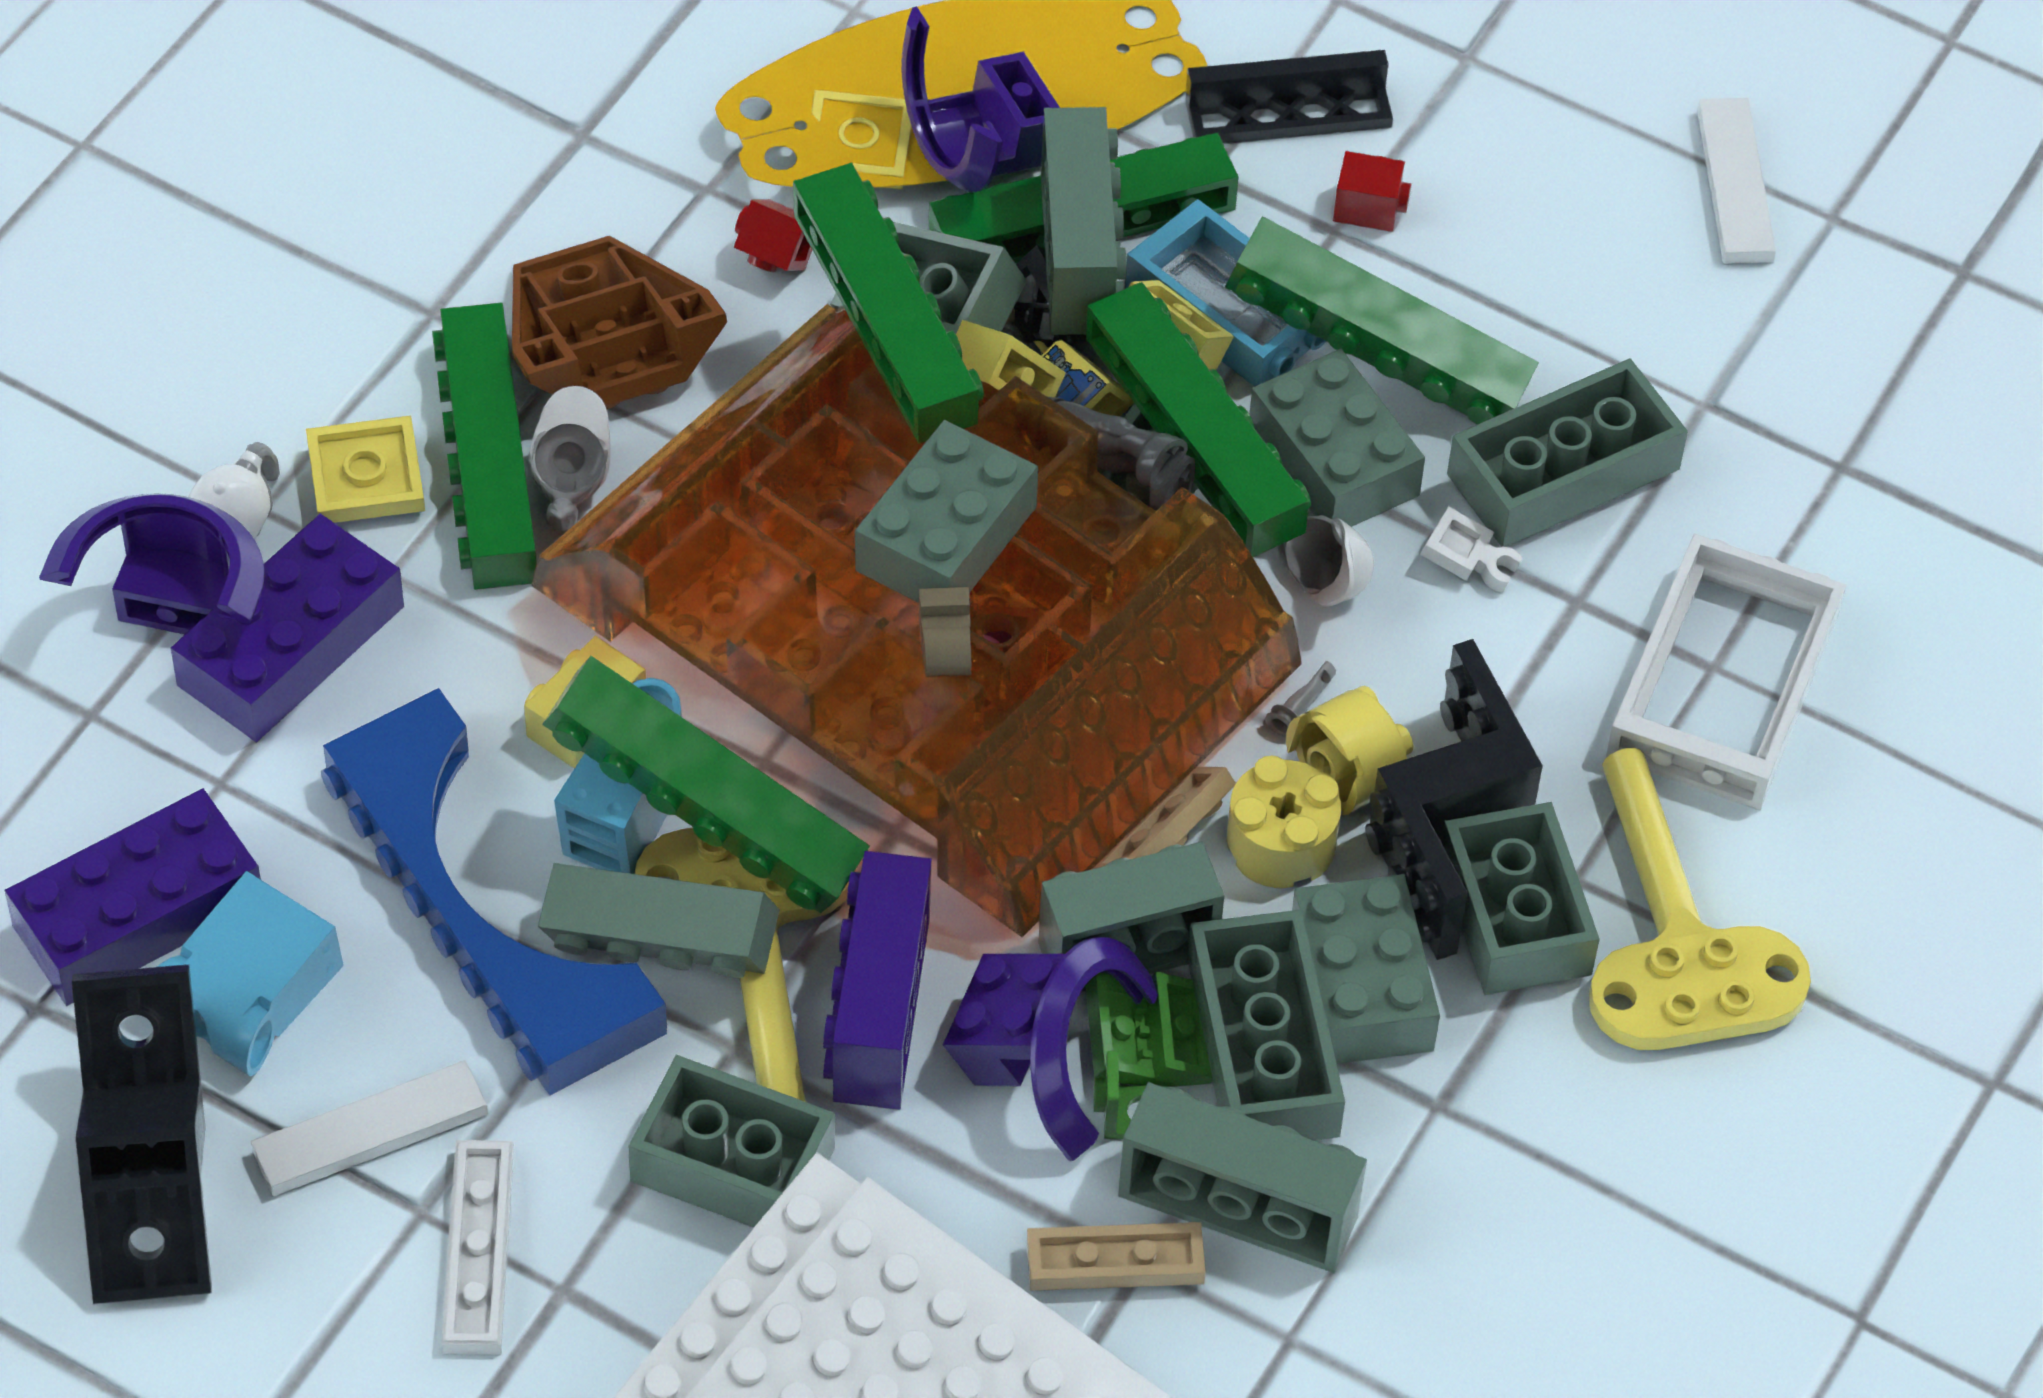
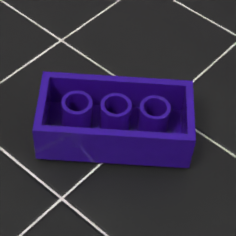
M321 513L264 563V588L251 624L219 617L220 609L216 606L170 648L177 686L256 743L404 608L400 568Z
M202 788L4 891L12 927L64 1004L68 1006L74 1003L71 983L73 974L139 969L183 946L246 871L260 880L261 877L258 864L205 789Z
M864 851L861 873L852 871L850 873L847 893V905H850L848 919H843L839 942V952L842 953L840 967L835 966L831 991V1000L834 1001L832 1015L827 1014L823 1039V1049H826L823 1079L833 1080V1102L901 1110L930 923L932 858Z

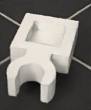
M1449 506L1420 554L1467 581L1474 570L1481 574L1484 583L1489 588L1497 592H1504L1511 579L1507 574L1500 572L1497 566H1505L1515 572L1523 559L1521 554L1512 548H1495L1488 544L1494 534L1492 530Z

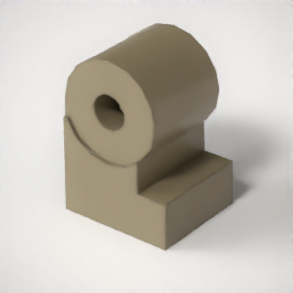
M969 587L919 589V629L925 677L971 675Z

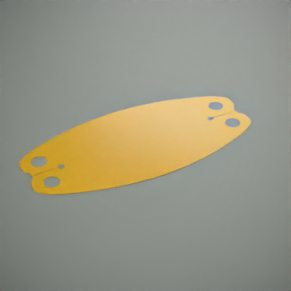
M946 0L917 6L930 26L924 58L925 86L928 100L972 91L979 60L1024 51L1060 108L1106 107L1108 128H1117L1119 130L1186 91L1188 68L1208 66L1199 48L1192 43L1184 41L1177 28L1181 22V17L1171 0ZM1135 6L1147 7L1155 13L1156 22L1149 28H1135L1126 21L1125 14L1130 8ZM912 8L865 21L807 44L752 73L730 88L721 97L715 106V112L718 120L726 130L738 134L743 144L738 157L747 176L773 185L793 187V181L851 162L894 168L903 110L824 99L820 122L811 111L815 90L905 99L902 84V49L906 25ZM1120 44H1125L1129 47V51L1121 53L1116 47ZM1160 54H1172L1182 61L1183 69L1175 76H1163L1153 69L1152 60ZM759 97L770 103L772 112L763 120H751L740 112V105L745 99ZM851 118L869 119L879 129L878 141L873 146L864 149L849 147L839 137L840 126ZM795 122H805L807 124L806 129H796L794 127ZM852 123L845 128L844 136L851 143L865 144L873 138L874 131L864 123ZM912 126L903 178L857 171L861 180H869L873 188L948 181L936 172L925 158L916 140ZM783 146L793 150L797 160L791 168L778 170L770 167L765 162V153L770 148Z

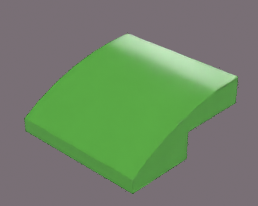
M1156 971L1151 976L1158 994L1154 1004H1149L1144 996L1140 1004H1135L1122 985L1112 975L1098 973L1088 981L1085 986L1094 1078H1105L1107 1051H1119V1083L1146 1086L1150 1082L1158 1086H1192L1210 1084L1213 1081L1192 979Z

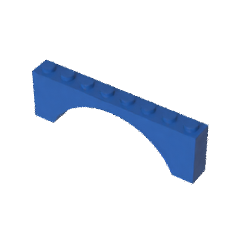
M439 688L323 745L326 768L321 770V777L329 794L335 800L342 797L349 807L348 816L355 831L362 839L369 836L377 847L375 854L382 870L389 878L398 877L404 886L403 895L408 907L417 918L424 915L432 926L430 929L431 936L437 949L445 958L453 956L460 966L458 970L459 976L465 989L472 998L475 999L480 996L489 1008L487 1009V1015L494 1031L502 1040L507 1037L510 1038L517 1048L516 1058L530 1081L538 1078L549 1096L667 1034L666 1003L637 963L614 965L590 964L566 960L539 952L506 936L485 921L456 889L440 858L436 844V829L440 809L447 790L458 771L469 758L466 725Z

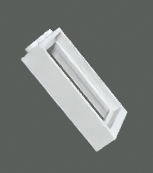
M1694 533L1612 725L1606 757L1617 750L1625 748L1640 749L1645 755L1651 773L1761 810L1838 619L1847 584L1832 580L1824 574L1812 573L1782 563L1773 557L1761 556L1731 546L1725 541L1710 539ZM1701 579L1812 616L1756 756L1643 718Z

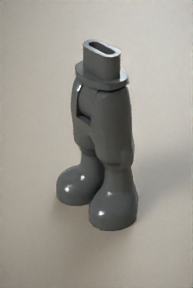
M1026 395L1019 405V414L1026 426L1035 430L1039 440L1047 444L1054 442L1056 451L1077 462L1095 466L1112 473H1136V479L1143 486L1149 488V506L1156 513L1167 518L1177 514L1186 503L1192 489L1196 465L1195 459L1186 455L1187 443L1183 439L1168 433L1137 429L1126 418L1099 413L1082 405L1065 401L1062 398L1047 397L1044 400H1039Z

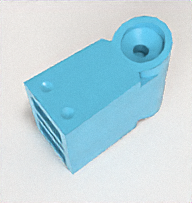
M654 678L637 680L633 683L682 717L680 698L671 685L663 680ZM586 754L582 756L554 799L563 855L595 869L635 874L636 862L645 847L655 840L667 817V814L652 807L648 803L646 795L629 783H619L606 776L601 771L599 763Z
M246 871L183 944L180 955L169 958L157 967L190 965L196 1035L208 1042L214 1054L245 1074L253 1076L261 1069L266 1060L274 1037H279L339 972L344 964L334 925Z

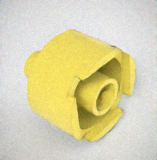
M1365 685L1354 690H1348L1299 715L1289 723L1286 732L1288 753L1296 750L1299 762L1318 769L1323 774L1334 778L1338 783L1341 811H1343L1342 816L1348 815L1369 804L1370 794L1375 791L1378 768L1407 759V755L1412 753L1414 747L1408 730L1403 725L1394 723L1391 716L1379 703L1374 691Z
M1273 755L1260 758L1256 762L1255 767L1240 777L1231 794L1226 842L1228 850L1230 849L1236 859V866L1243 875L1261 885L1282 889L1294 887L1295 881L1304 880L1311 877L1312 881L1320 877L1329 868L1335 856L1341 816L1339 787L1334 778L1323 774L1308 764L1293 760H1283Z

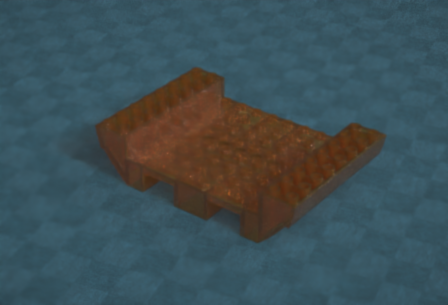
M826 304L542 552L535 566L532 586L609 642L634 622L937 839V877L1020 937H1023L1039 922L1041 884L1043 881L1051 880L1064 872L1073 871L1079 873L1093 869L1302 664L1294 620L1291 615L1283 610L1254 558L1224 514L1183 487L1155 511L1097 472L1098 430L1015 376L990 399L984 396V399L979 401L978 424L964 430L1038 466L1037 507L969 593L971 675L925 677L919 629V603L856 571L855 530L926 442L918 444L844 307L841 306L834 309ZM838 517L847 522L843 527L837 529L825 528L820 524L825 518L834 519ZM990 631H1005L1012 638L1004 643H992L985 639L984 635Z

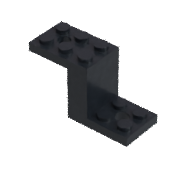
M1474 639L1453 645L1450 668L1445 671L1447 684L1445 699L1440 703L1441 716L1446 728L1450 732L1456 731L1461 742L1378 768L1375 791L1370 794L1372 808L1370 823L1365 826L1368 844L1376 856L1382 855L1388 866V876L1405 874L1422 943L1427 942L1436 960L1455 955L1458 952L1468 895L1441 843L1445 821L1535 805L1543 768L1540 759Z
M190 965L73 974L71 983L83 1087L75 1140L93 1304L210 1294L212 1292V1279L201 1179L206 1126ZM140 1015L150 1021L153 1031L147 1038L134 1041L122 1034L119 1025L128 1016ZM151 1227L161 1233L164 1243L155 1251L144 1252L133 1246L130 1236L139 1228Z

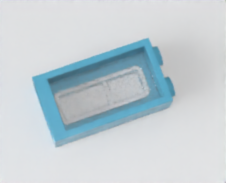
M1197 199L1127 254L1125 287L1128 288L1130 283L1135 281L1160 280L1231 333L1234 338L1221 361L1255 387L1289 372L1300 357L1310 349H1319L1326 341L1306 330L1291 327L1283 318L1258 305L1244 302L1236 293L1224 288L1250 238Z

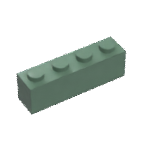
M553 863L538 927L554 941L556 949L566 953L585 955L588 948L605 950L607 956L624 962L635 963L639 961L640 956L659 958L658 962L674 969L690 970L694 963L711 966V970L720 975L742 978L745 975V971L765 974L780 909L764 892Z

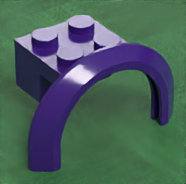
M912 7L906 25L902 49V84L907 113L914 135L929 164L936 172L959 189L970 193L986 189L994 176L1040 167L1044 108L1060 107L1024 51L979 60L972 91L928 100L925 86L924 58L930 26L918 7Z
M160 493L131 495L100 504L77 517L55 540L39 576V579L42 581L72 586L79 566L89 548L105 533L121 525L126 556L112 588L118 621L184 635L216 606L220 609L219 617L251 624L262 595L265 580L264 563L260 549L250 532L238 520L224 510L204 501L186 496Z
M1107 937L1086 939L1072 947L1066 954H983L942 1044L975 1086H1021L1030 1066L1033 1095L1041 1122L1052 1141L1068 1161H1074L1096 1142L1099 1135L1097 1129L1089 1121L1076 1101L1067 1067L1068 1027L1080 992L1090 979L1098 973L1105 971L1122 985L1135 1004H1140L1143 996L1149 1004H1154L1158 996L1151 975L1136 955L1123 943Z

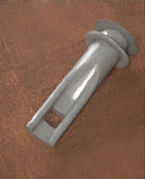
M1325 661L1308 684L1289 697L1283 705L1276 704L1272 706L1271 712L1265 717L1268 727L1286 738L1289 723L1306 712L1324 689V682H1330L1335 676V667L1329 661Z

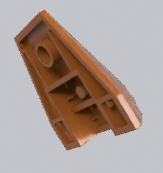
M610 235L513 265V358L530 384L552 395L565 387L581 386L595 392L603 400L606 409H610L625 400L645 394L664 392L670 386L688 380L727 324L726 312L707 288Z

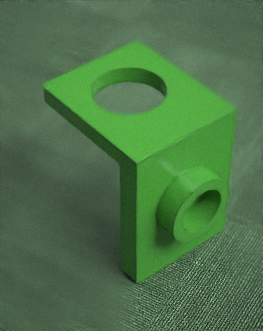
M1107 1051L1105 1078H1094L1093 1109L1094 1112H1104V1139H1123L1131 1121L1127 1110L1131 1104L1141 1099L1146 1086L1119 1085V1051Z

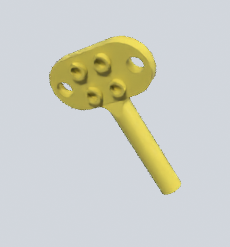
M1625 748L1610 754L1602 763L1603 770L1658 932V937L1648 942L1631 944L1612 951L1598 964L1589 989L1590 1013L1598 1027L1615 1042L1636 1050H1663L1768 1032L1787 1025L1802 1011L1811 984L1809 963L1802 951L1782 933L1762 926H1737L1715 929L1702 923L1644 753L1637 748ZM1773 966H1781L1791 971L1795 978L1788 982H1779L1773 980L1766 970ZM1610 994H1622L1632 1001L1633 1006L1625 1010H1617L1610 1007L1604 998Z
M693 828L680 829L661 835L645 847L636 862L635 874L651 877H669L673 880L764 892L780 909L765 974L745 971L744 977L740 978L756 1084L806 1102L780 950L778 928L790 922L809 920L831 913L846 901L849 881L839 898L820 914L814 909L808 910L796 905L788 898L784 888L769 878H759L752 875L742 867L738 857L722 846L715 847L705 843L695 835Z

